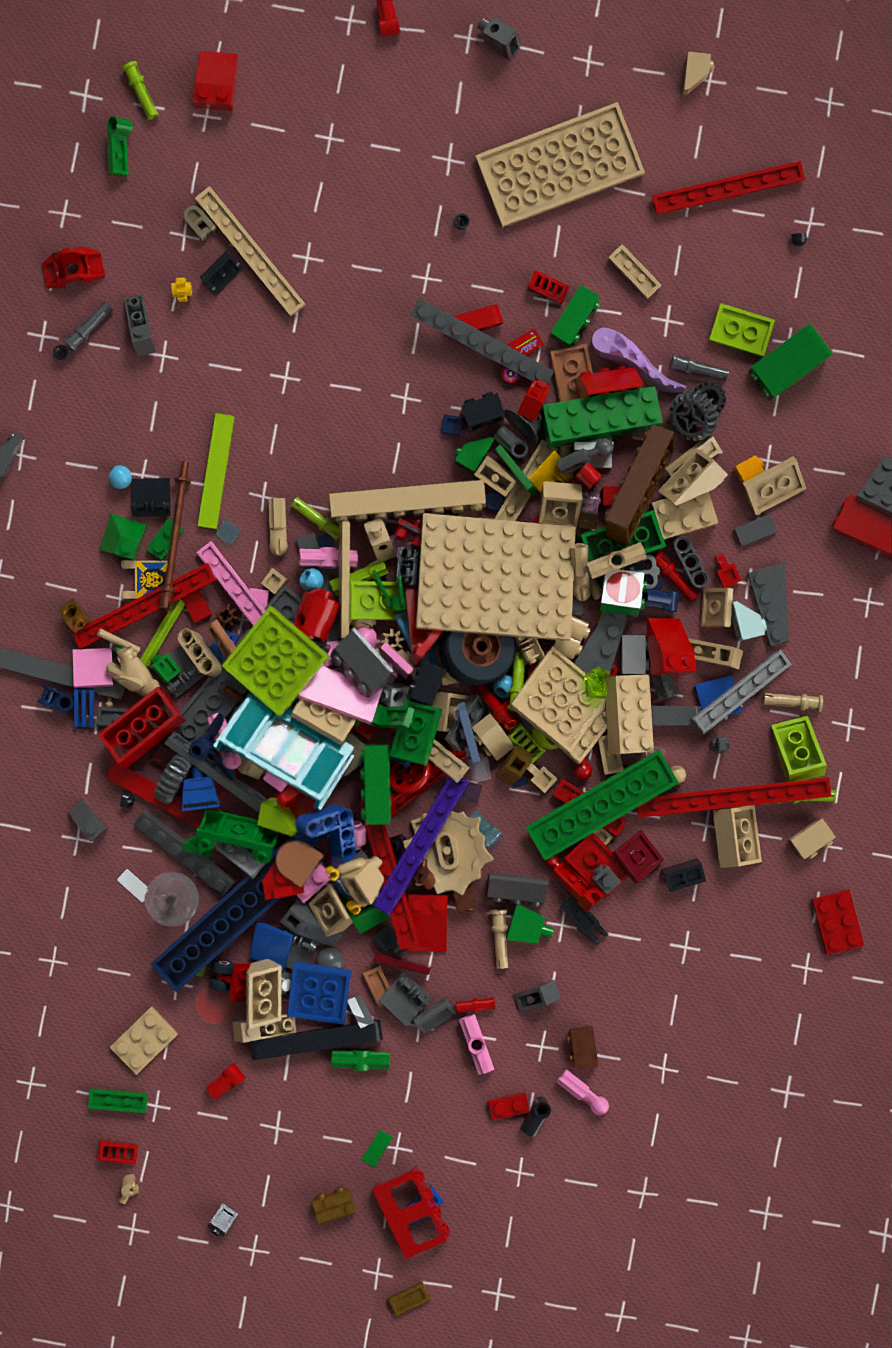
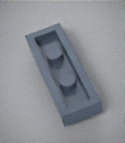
M465 702L458 703V711H455L457 721L462 722L463 725L460 732L462 740L466 739L468 743L467 746H464L467 757H471L473 763L479 762L480 757Z

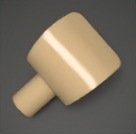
M134 1174L126 1175L122 1179V1195L119 1199V1202L122 1204H126L129 1197L139 1193V1186L135 1184L136 1178Z

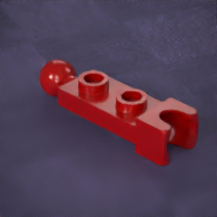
M557 855L547 860L543 858L546 866L554 868L551 874L578 900L577 903L585 911L588 912L594 904L601 900L603 894L595 886L592 887L566 860L559 863Z

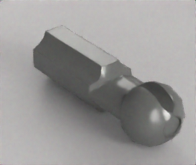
M600 439L596 442L595 447L588 451L583 448L557 460L559 469L563 475L569 474L585 466L587 463H591V458L595 456H609L613 452L614 446L609 439Z

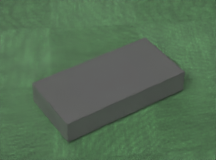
M770 514L734 529L741 547L777 532Z

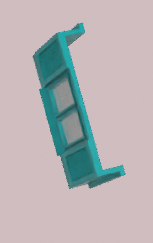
M252 692L248 693L213 745V748L220 751L223 745L315 799L316 802L313 807L320 811L353 760L354 755L351 753L354 746L345 741L340 745L291 717L294 709L290 707L282 716H278Z

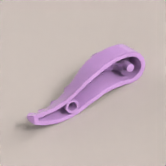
M604 327L598 329L593 334L591 347L597 356L617 362L623 366L627 365L628 368L634 367L643 382L650 387L655 386V389L668 393H681L685 391L687 386L668 379L660 373L645 354L621 333Z

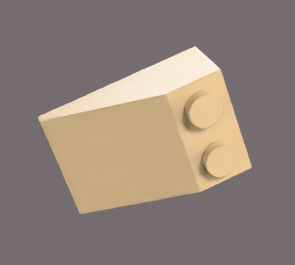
M697 449L658 491L677 506L715 489L728 474L713 459Z

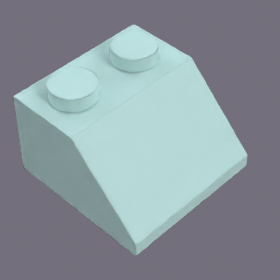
M733 602L731 618L737 642L765 635L764 631L767 630L765 620H761L759 614L741 603Z

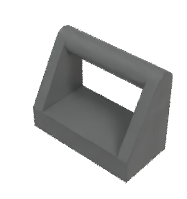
M444 997L416 1015L414 1022L422 1033L425 1034L457 1013L448 998Z

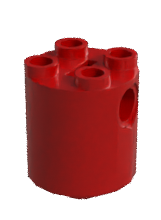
M320 588L311 592L304 591L293 625L308 638L314 640L316 636V641L327 644L340 603L335 602L332 592Z

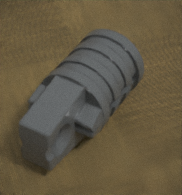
M716 736L710 741V748L715 753H724L730 747L729 740L724 736Z

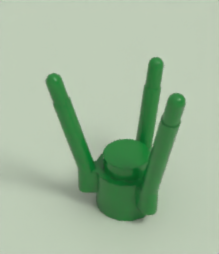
M373 570L375 579L386 599L387 607L392 606L393 611L406 609L404 585H402L401 576L397 577L399 594L391 595L392 599H390L376 570Z

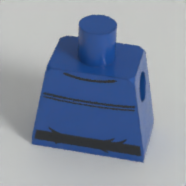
M192 767L193 778L184 779L182 811L220 807L221 803L214 779L204 777L203 771L197 767Z

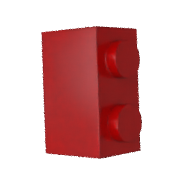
M534 379L517 414L535 421L551 387L547 386L543 381Z

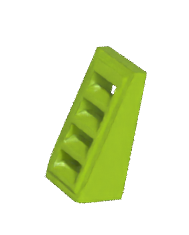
M518 721L514 724L515 727L508 730L505 734L515 746L518 744L522 748L532 741L533 743L526 748L529 752L536 746L538 747L532 756L531 763L533 764L546 750L535 742L529 731ZM520 730H522L515 738H513V736H515ZM527 735V738L519 744L518 741Z

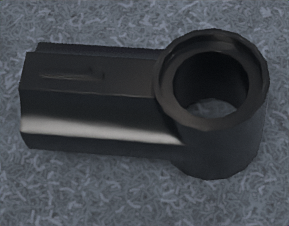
M537 1097L533 1100L532 1107L520 1127L521 1131L531 1137L536 1136L545 1118L551 1113V1107L546 1098ZM539 1105H546L543 1111L537 1110Z

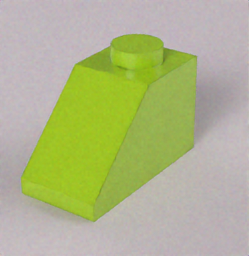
M269 798L261 803L257 825L290 836L298 833L295 827L296 819L289 807L281 809L276 802L277 798Z

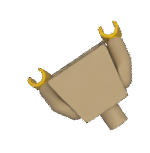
M374 856L372 859L358 858L339 865L338 869L332 866L325 869L327 874L333 872L332 875L328 876L332 881L337 880L339 874L342 873L340 878L354 898V900L346 904V907L354 915L360 913L361 906L371 905L379 895L384 877L379 871L382 861L378 857Z

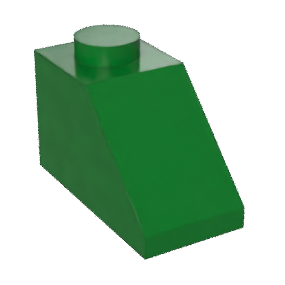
M489 437L465 443L463 447L459 446L454 454V457H456L455 463L475 474L494 443V439Z

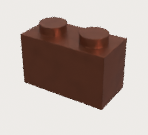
M593 1026L569 1029L570 1034H567L568 1046H572L573 1053L569 1054L571 1065H575L576 1070L599 1067Z

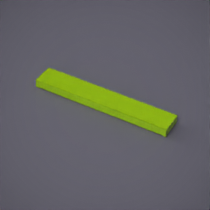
M215 413L198 527L217 529L235 416Z

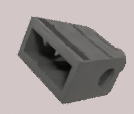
M492 18L490 22L482 19L478 23L477 29L483 32L486 44L510 61L521 47L518 31L497 18Z

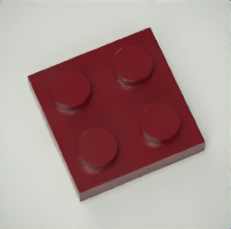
M642 830L637 831L612 852L613 856L635 884L664 861Z

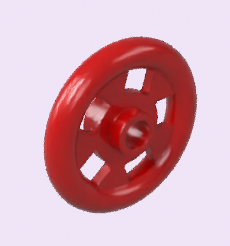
M395 761L390 768V787L399 794H411L421 789L428 781L431 772L429 761L427 766L417 763L415 765L410 764L408 768L403 767L400 773L397 771L403 765ZM423 768V773L418 774V769ZM399 778L403 781L400 785L396 782ZM416 781L415 784L409 786V782Z

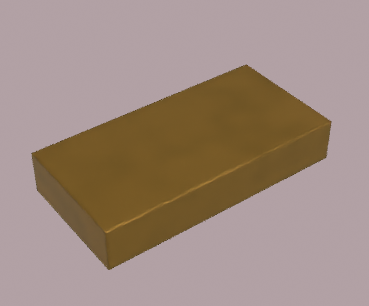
M423 1281L388 1297L396 1317L431 1300Z

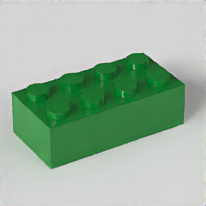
M654 510L643 514L629 545L607 538L605 527L579 536L580 542L588 545L589 562L640 542L645 554L666 547ZM613 556L611 562L613 565L621 563V559L618 556Z
M389 745L364 746V750H361V762H364L365 769H361V781H365V788L362 789L361 794L362 801H365L366 808L362 809V820H366V824L391 823Z

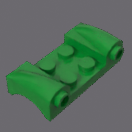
M206 808L202 823L196 830L195 845L202 850H211L216 841L224 844L253 849L252 858L255 861L268 863L275 850L280 832L257 825V819Z

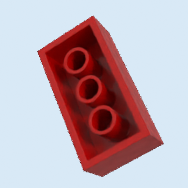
M156 687L101 731L98 736L117 763L127 769L187 720L166 691Z

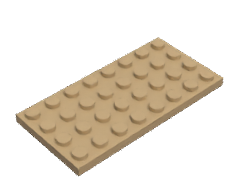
M618 102L475 155L502 228L645 174Z

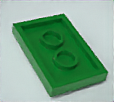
M405 700L403 707H411L415 710L409 728H397L389 756L427 766L442 709Z

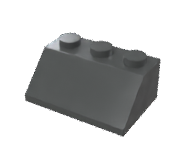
M356 628L333 649L330 655L333 663L344 671L345 676L357 685L359 692L366 695L368 699L385 686L394 672Z
M489 873L487 897H491V901L502 902V898L510 899V903L521 904V901H529V905L540 906V903H545L548 880Z

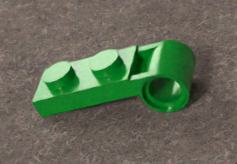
M111 116L107 122L108 171L110 175L121 177L129 175L127 136L131 134L133 129L130 119Z
M377 704L373 720L368 725L385 728H409L415 710L411 707H384Z

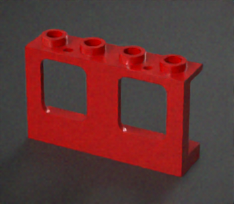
M417 1166L388 1181H380L372 1188L405 1259L446 1242L450 1236V1228L446 1222H443L441 1209L438 1205H435L432 1199L433 1193L429 1187L427 1188L424 1182V1174L421 1170H418ZM412 1180L415 1182L422 1200L400 1209L393 1198L391 1189ZM425 1216H430L439 1235L421 1244H416L408 1229V1224Z

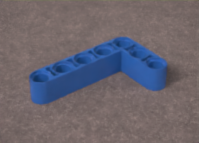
M331 805L322 808L320 811L316 810L302 815L296 820V830L308 836L315 837L329 832L332 867L338 869L339 865L357 859L351 810L339 805ZM342 873L339 874L338 879L334 881L336 892L353 898L340 878Z

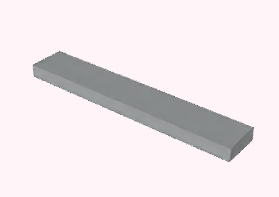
M781 649L777 650L693 716L691 720L699 731L705 734L792 664Z

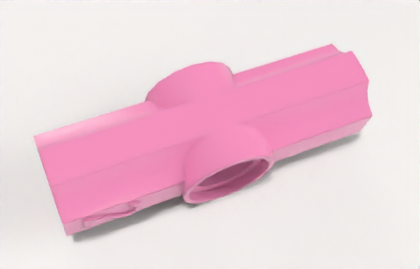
M332 547L299 549V566L335 569L339 567V550ZM350 550V568H356L358 561L357 551Z
M475 1014L459 1019L478 1074H485L494 1070ZM474 1040H480L482 1046L479 1049H474L471 1043Z

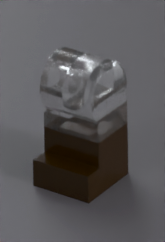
M582 493V504L577 527L597 529L598 493Z

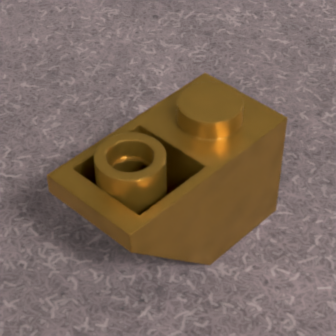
M516 744L495 775L512 785L531 764L533 754Z

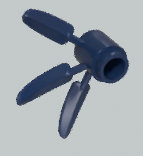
M219 712L208 728L209 734L202 735L190 744L189 753L196 759H202L211 754L219 767L232 781H235V771L226 768L222 762L221 755L217 756L213 752L215 741L211 736L218 734L225 719V715ZM223 745L222 748L220 749V751H218V752H234V751H232L231 749H229V748H227L226 746Z

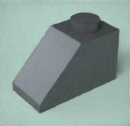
M84 799L69 811L77 827L90 842L94 841L108 829Z
M554 980L540 983L513 994L520 1012L547 1006L561 998Z

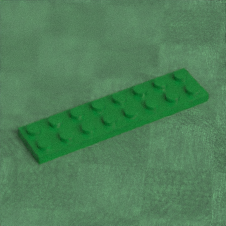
M658 749L527 825L526 829L544 860H547L679 782Z

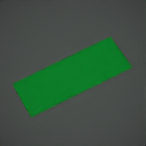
M380 1129L361 1160L374 1168L393 1137Z

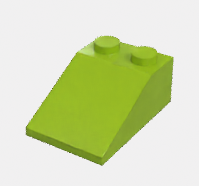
M808 716L771 725L781 767L787 782L809 780L825 775L827 764Z

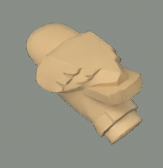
M127 646L118 651L119 656L117 660L120 665L108 662L106 666L107 673L130 691L136 692L143 697L156 687H160L159 682L152 678L148 668L137 657V651L132 646Z

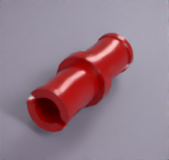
M475 997L473 1000L456 1001L457 1014L472 1011L479 1013L481 1010L496 1009L495 997L483 999Z

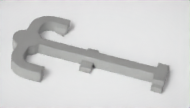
M646 555L647 558L643 559V561L650 559L652 561V568L650 570L634 572L651 574L654 582L650 585L647 584L646 589H652L658 583L657 576L660 573V569L656 566V559L652 555Z

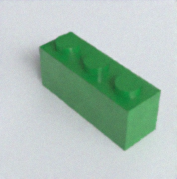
M580 285L552 329L550 337L566 347H570L571 344L575 345L581 336L578 334L581 328L585 329L591 320L588 318L591 312L596 313L601 304L598 302L600 296Z

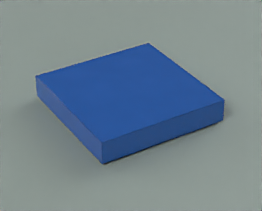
M732 675L695 685L702 709L735 684ZM741 705L729 715L743 712Z
M259 921L256 923L250 958L257 961L269 959L281 965V971H284L287 967L293 935Z

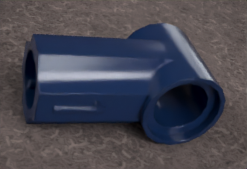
M646 589L645 593L642 592L645 606L657 607L663 611L677 612L678 592Z

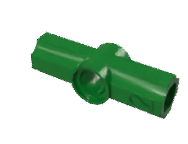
M353 1049V1051L332 1050V1068H352V1070L359 1071L390 1069V1052L370 1051L368 1049Z

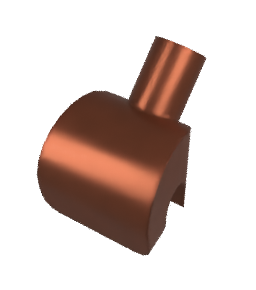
M424 859L414 878L420 884L422 883L425 888L430 889L434 886L436 879L427 868V860Z

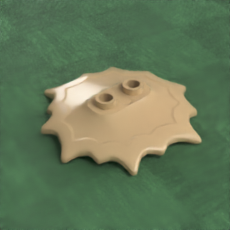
M452 811L425 856L427 868L436 879L433 887L437 894L445 891H455L461 896L464 895L467 886L472 881L481 878L483 865L493 861L494 858L485 848V836L479 831L480 817L469 818L464 812L455 813ZM426 813L422 814L423 820L427 815ZM416 827V828H415V833H414V835L416 834V832H417V830L419 829V827ZM413 837L403 841L405 849H407ZM448 839H450L451 841L450 846L446 845V841ZM454 858V863L451 865L450 859ZM416 881V884H415V885H416V886H420V885H423V884H422V883L420 884L418 881Z

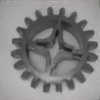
M694 389L678 394L671 402V407L668 410L671 413L669 418L673 420L671 425L676 426L675 432L680 431L681 437L686 435L687 440L693 438L694 441L703 440L710 436L717 428L716 424L720 420L717 418L720 412L715 411L717 405L711 403L713 398L708 399L707 393L702 395L701 390L695 392ZM684 403H691V406L684 407ZM703 423L704 427H697V424Z
M176 754L160 777L154 791V797L166 804L172 803L184 786V779H187L190 775L193 764L180 754Z

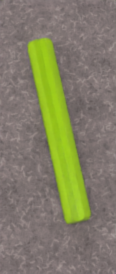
M180 599L171 605V611L167 612L140 658L146 667L151 664L150 660L156 656L184 608L185 603L183 600Z

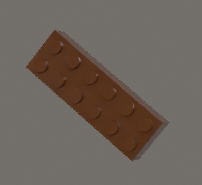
M652 425L650 431L647 430L645 432L644 443L638 447L635 454L636 459L630 463L628 475L622 479L620 491L613 497V506L611 510L606 511L604 516L607 538L625 545H629L674 453V432L656 425Z

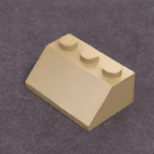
M755 805L713 810L720 868L739 867L762 862Z
M269 959L252 963L247 972L248 1029L281 1021V965Z

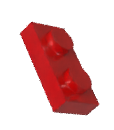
M526 1092L488 1100L492 1120L530 1111Z

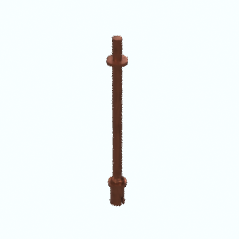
M188 461L181 462L180 477L174 479L178 483L165 584L160 587L161 600L159 609L171 611L172 597L175 594L172 583L186 485L191 484V480L187 478Z

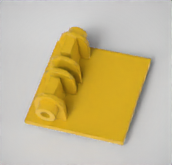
M555 450L529 477V480L540 493L542 492L543 481L565 483V480L568 483L574 477L575 471L566 475L562 474L557 460L561 459V457Z

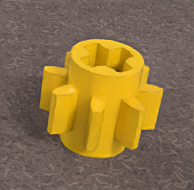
M185 277L176 278V283H171L172 297H177L178 302L188 301L187 297L192 296L191 282H186Z

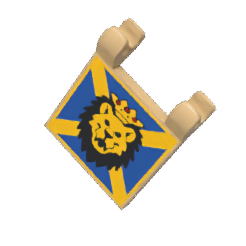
M168 560L121 561L122 569H135V591H122V599H137L165 584Z

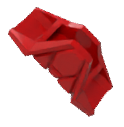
M87 247L64 248L61 251L52 253L42 263L47 288H65L67 283L84 280L89 284L105 277L101 252ZM72 263L78 265V271L75 274L68 272V266Z

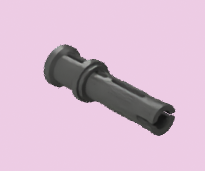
M104 301L80 327H75V331L67 339L64 338L63 341L76 352L77 347L84 340L87 341L88 335L113 311L112 307Z
M677 353L673 354L670 364V370L685 371V374H691L692 372L725 382L729 374V369L696 362L692 357L689 359L678 356Z

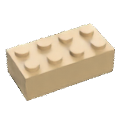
M649 675L604 677L609 754L654 752Z

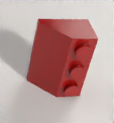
M627 365L619 366L616 370L612 371L609 368L600 369L598 373L591 374V371L581 372L575 379L578 399L635 390L644 386L635 368H628Z

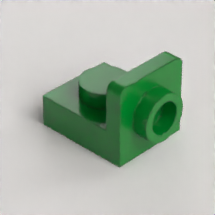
M168 653L163 655L157 654L150 660L152 663L148 666L150 670H155L164 683L169 682L181 672Z

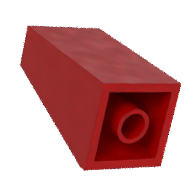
M850 494L848 499L845 498L842 502L840 515H836L833 520L834 532L892 561V517L857 501V497Z

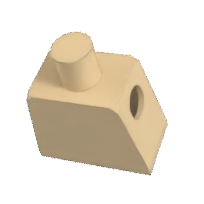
M382 518L365 523L364 527L378 563L396 557ZM381 545H386V548L380 550L379 547Z

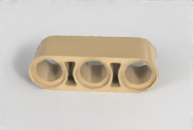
M182 629L178 634V641L197 669L202 674L210 677L219 676L222 671L221 663L202 636L193 630ZM212 664L211 669L208 671L209 665Z

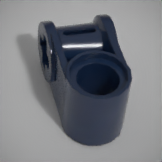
M44 684L43 694L37 703L65 712L74 710L73 696ZM65 698L70 700L68 708H64L62 705Z

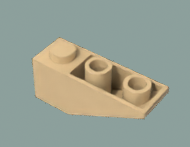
M287 1014L281 1015V1021L252 1029L247 1028V1019L232 1022L234 1041L244 1043L297 1033L295 1017H289Z

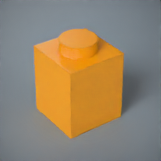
M755 455L733 469L742 484L764 472L765 465L762 459L757 458Z

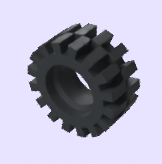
M703 382L694 390L695 392L701 390L702 395L712 393L715 396L716 402L714 405H717L715 411L721 412L727 400L725 391L721 389L722 387L716 385L717 383Z

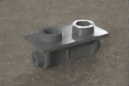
M649 663V672H650V675H651V667H650V663ZM651 675L659 700L677 695L671 676Z

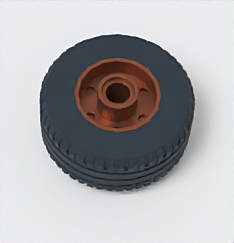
M444 631L439 643V655L441 656L440 660H442L441 663L444 665V669L452 678L465 685L480 686L499 679L509 670L515 657L516 646L513 636Z

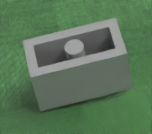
M622 635L621 675H644L646 670H649V659H646V651H649L646 635Z

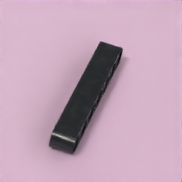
M374 1020V1023L360 1028L357 1022L249 1041L252 1060H261L383 1040L381 1021Z

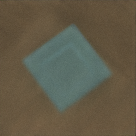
M225 519L215 536L232 546L242 529Z

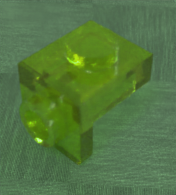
M597 667L584 675L586 698L604 699L607 697L605 678L610 675L609 670Z

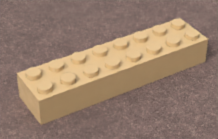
M484 480L329 494L331 517L338 524L339 522H349L350 519H355L357 522L368 521V518L372 517L376 519L382 518V520H386L387 516H395L396 519L406 518V514H413L414 517H419V515L422 516L423 513L427 512L442 515L444 511L452 510V513H462L463 509L471 508V512L482 511V508L486 507Z

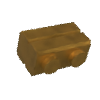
M340 1186L333 1189V1193L326 1194V1192L315 1195L312 1205L318 1224L356 1213L357 1209L350 1187Z

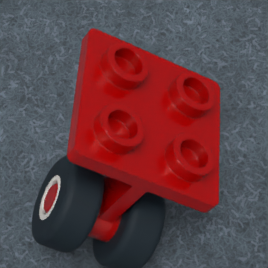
M214 960L212 971L217 973V975L210 978L209 987L216 991H230L228 1000L231 1002L247 1001V972L252 963L234 964L227 960Z

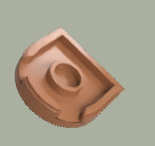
M293 841L285 843L280 848L276 863L279 871L285 877L301 887L323 855L305 842Z

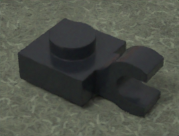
M385 925L373 937L385 952L391 948L399 958L406 952L405 950H400L399 944L396 943L398 941L396 933L388 925Z

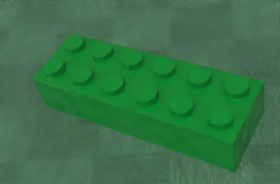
M655 386L546 404L540 410L547 448L650 431L652 425L660 427L663 423Z

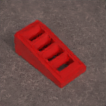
M535 270L527 290L563 304L570 286ZM539 278L541 279L539 286L536 287L535 284L537 279ZM546 281L548 282V285L544 291L542 290V287L544 285V282ZM552 284H553V285H556L555 288H554V290H553V293L550 294V293H549V290H550ZM559 287H560V288H563L562 291H561V293H560V296L557 297V296H556V293H557Z
M99 1139L96 1159L97 1161L136 1165L139 1145ZM104 1146H108L106 1156L103 1155ZM112 1147H116L114 1157L111 1156ZM120 1147L123 1148L122 1158H119ZM128 1148H131L130 1159H126Z

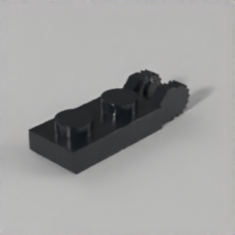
M571 895L560 907L580 930L598 945L600 943L598 938L590 931L597 927L603 936L607 937L609 934L599 924L600 922L590 911H585L577 903L578 900Z

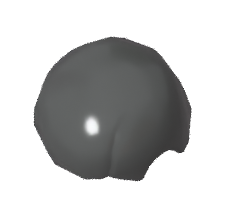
M332 947L322 949L315 959V965L342 969L345 963L343 954L338 949Z

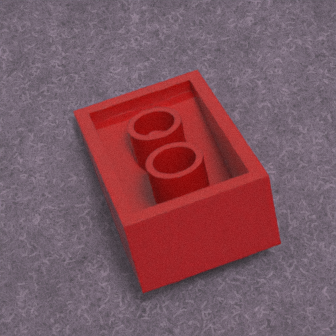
M200 51L193 96L195 108L233 111L238 54Z
M646 618L651 675L684 676L696 672L695 653L681 620Z
M409 893L408 904L420 945L410 947L408 951L447 952V894Z

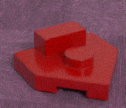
M276 862L262 880L266 900L304 893L303 885L300 887L285 877L279 871Z

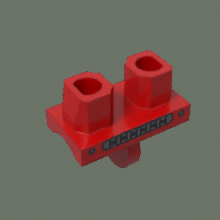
M419 515L418 519L410 516L408 522L400 518L397 523L395 537L404 541L407 534L414 536L411 545L414 548L420 549L422 516Z

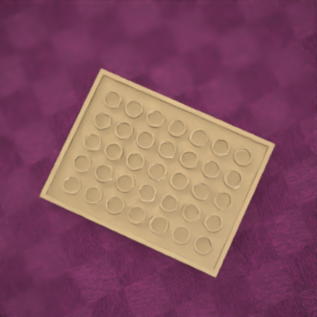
M423 513L416 629L570 641L574 568L571 563V545H575L576 527Z

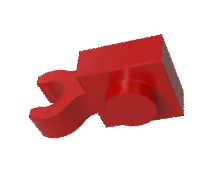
M723 553L715 556L716 562L721 568L716 573L723 588L742 581L734 563L728 565Z

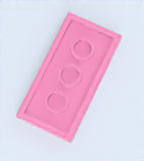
M322 666L301 691L298 698L371 724L382 688L368 699L366 695L359 692L357 685L349 680L345 674Z

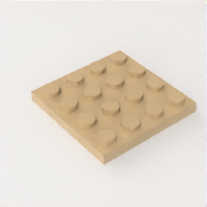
M552 646L548 649L545 657L541 659L509 706L564 752L570 754L605 704V689Z

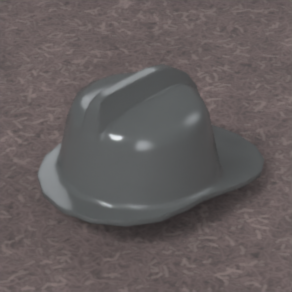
M504 410L507 421L530 443L537 444L538 435L543 430L542 420L539 416H537L535 421H532L513 410Z

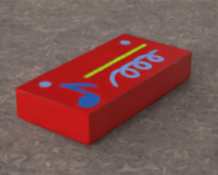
M534 328L507 344V346L525 356L544 345Z

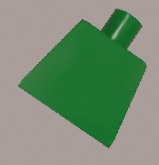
M516 904L506 939L538 943L540 936L551 939L554 927L544 925L545 916L521 904Z

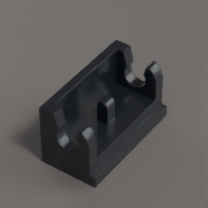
M226 250L200 276V279L217 296L243 267Z
M698 858L661 869L669 892L706 881L702 863Z

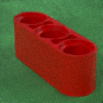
M498 304L453 316L479 331L491 329L504 323Z

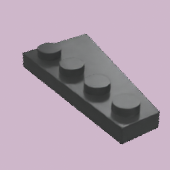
M785 562L747 573L761 620L764 619L766 622L767 630H765L769 646L789 641Z
M606 612L574 664L588 675L600 679L609 677L628 615Z

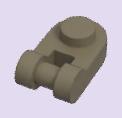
M189 206L185 210L184 219L202 241L207 238L211 231L217 230L216 226L199 207ZM204 222L206 226L201 230L198 226Z

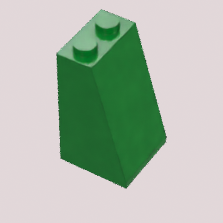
M809 323L749 369L751 372L749 375L755 383L758 382L760 384L763 395L773 400L827 361L833 353L812 324Z

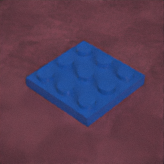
M294 962L287 1016L345 1024L352 970Z

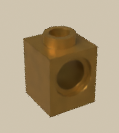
M74 598L57 608L66 624L74 633L90 623L83 608Z

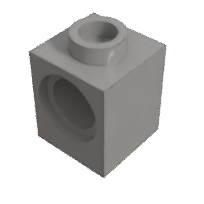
M386 683L382 687L381 702L389 707H403L405 700L411 701V694L408 693L410 687L404 683Z

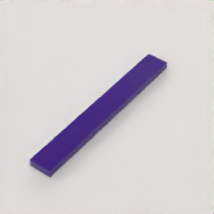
M451 777L448 778L374 902V907L389 916L391 915L468 786L469 781L461 778L457 783Z

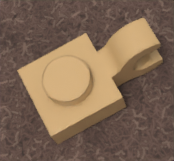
M531 763L527 768L533 775L530 781L544 793L557 780L544 766L538 769Z

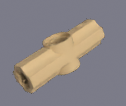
M640 542L588 562L586 566L589 575L594 579L647 557ZM613 556L620 557L621 564L619 566L612 564L611 558Z

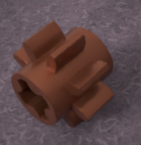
M227 604L226 608L220 605L219 608L221 610L214 613L219 617L217 619L218 622H223L224 628L227 623L234 626L232 621L239 619L234 615L237 609L230 610V604ZM228 611V613L231 615V618H227V620L225 621V618L222 617V614H226V612Z

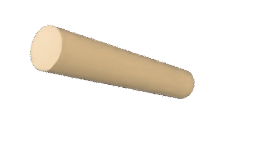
M99 629L97 632V636L122 648L132 646L137 651V654L140 651V647L103 629Z

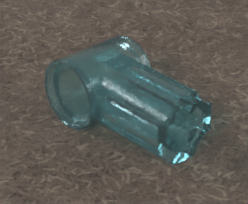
M477 810L469 818H481L479 831L485 836L484 844L491 849L504 835Z

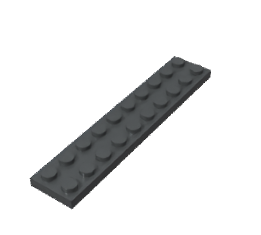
M283 585L265 607V610L272 606L293 624L301 598L287 586ZM251 625V626L248 628V630L243 634V636H242V637L239 639V641L235 644L236 647L240 644V642L244 639V637H245V636L249 633V631L253 628V625ZM226 657L221 661V666L227 660ZM222 667L220 675L217 677L209 676L181 710L182 715L187 721L173 732H176L190 743L202 735H208L209 723L207 718L219 712H222L226 718L239 702L223 692L225 686H230L243 696L248 689Z

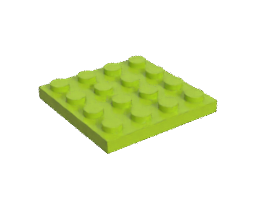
M269 606L222 667L278 716H282L330 656L274 607Z

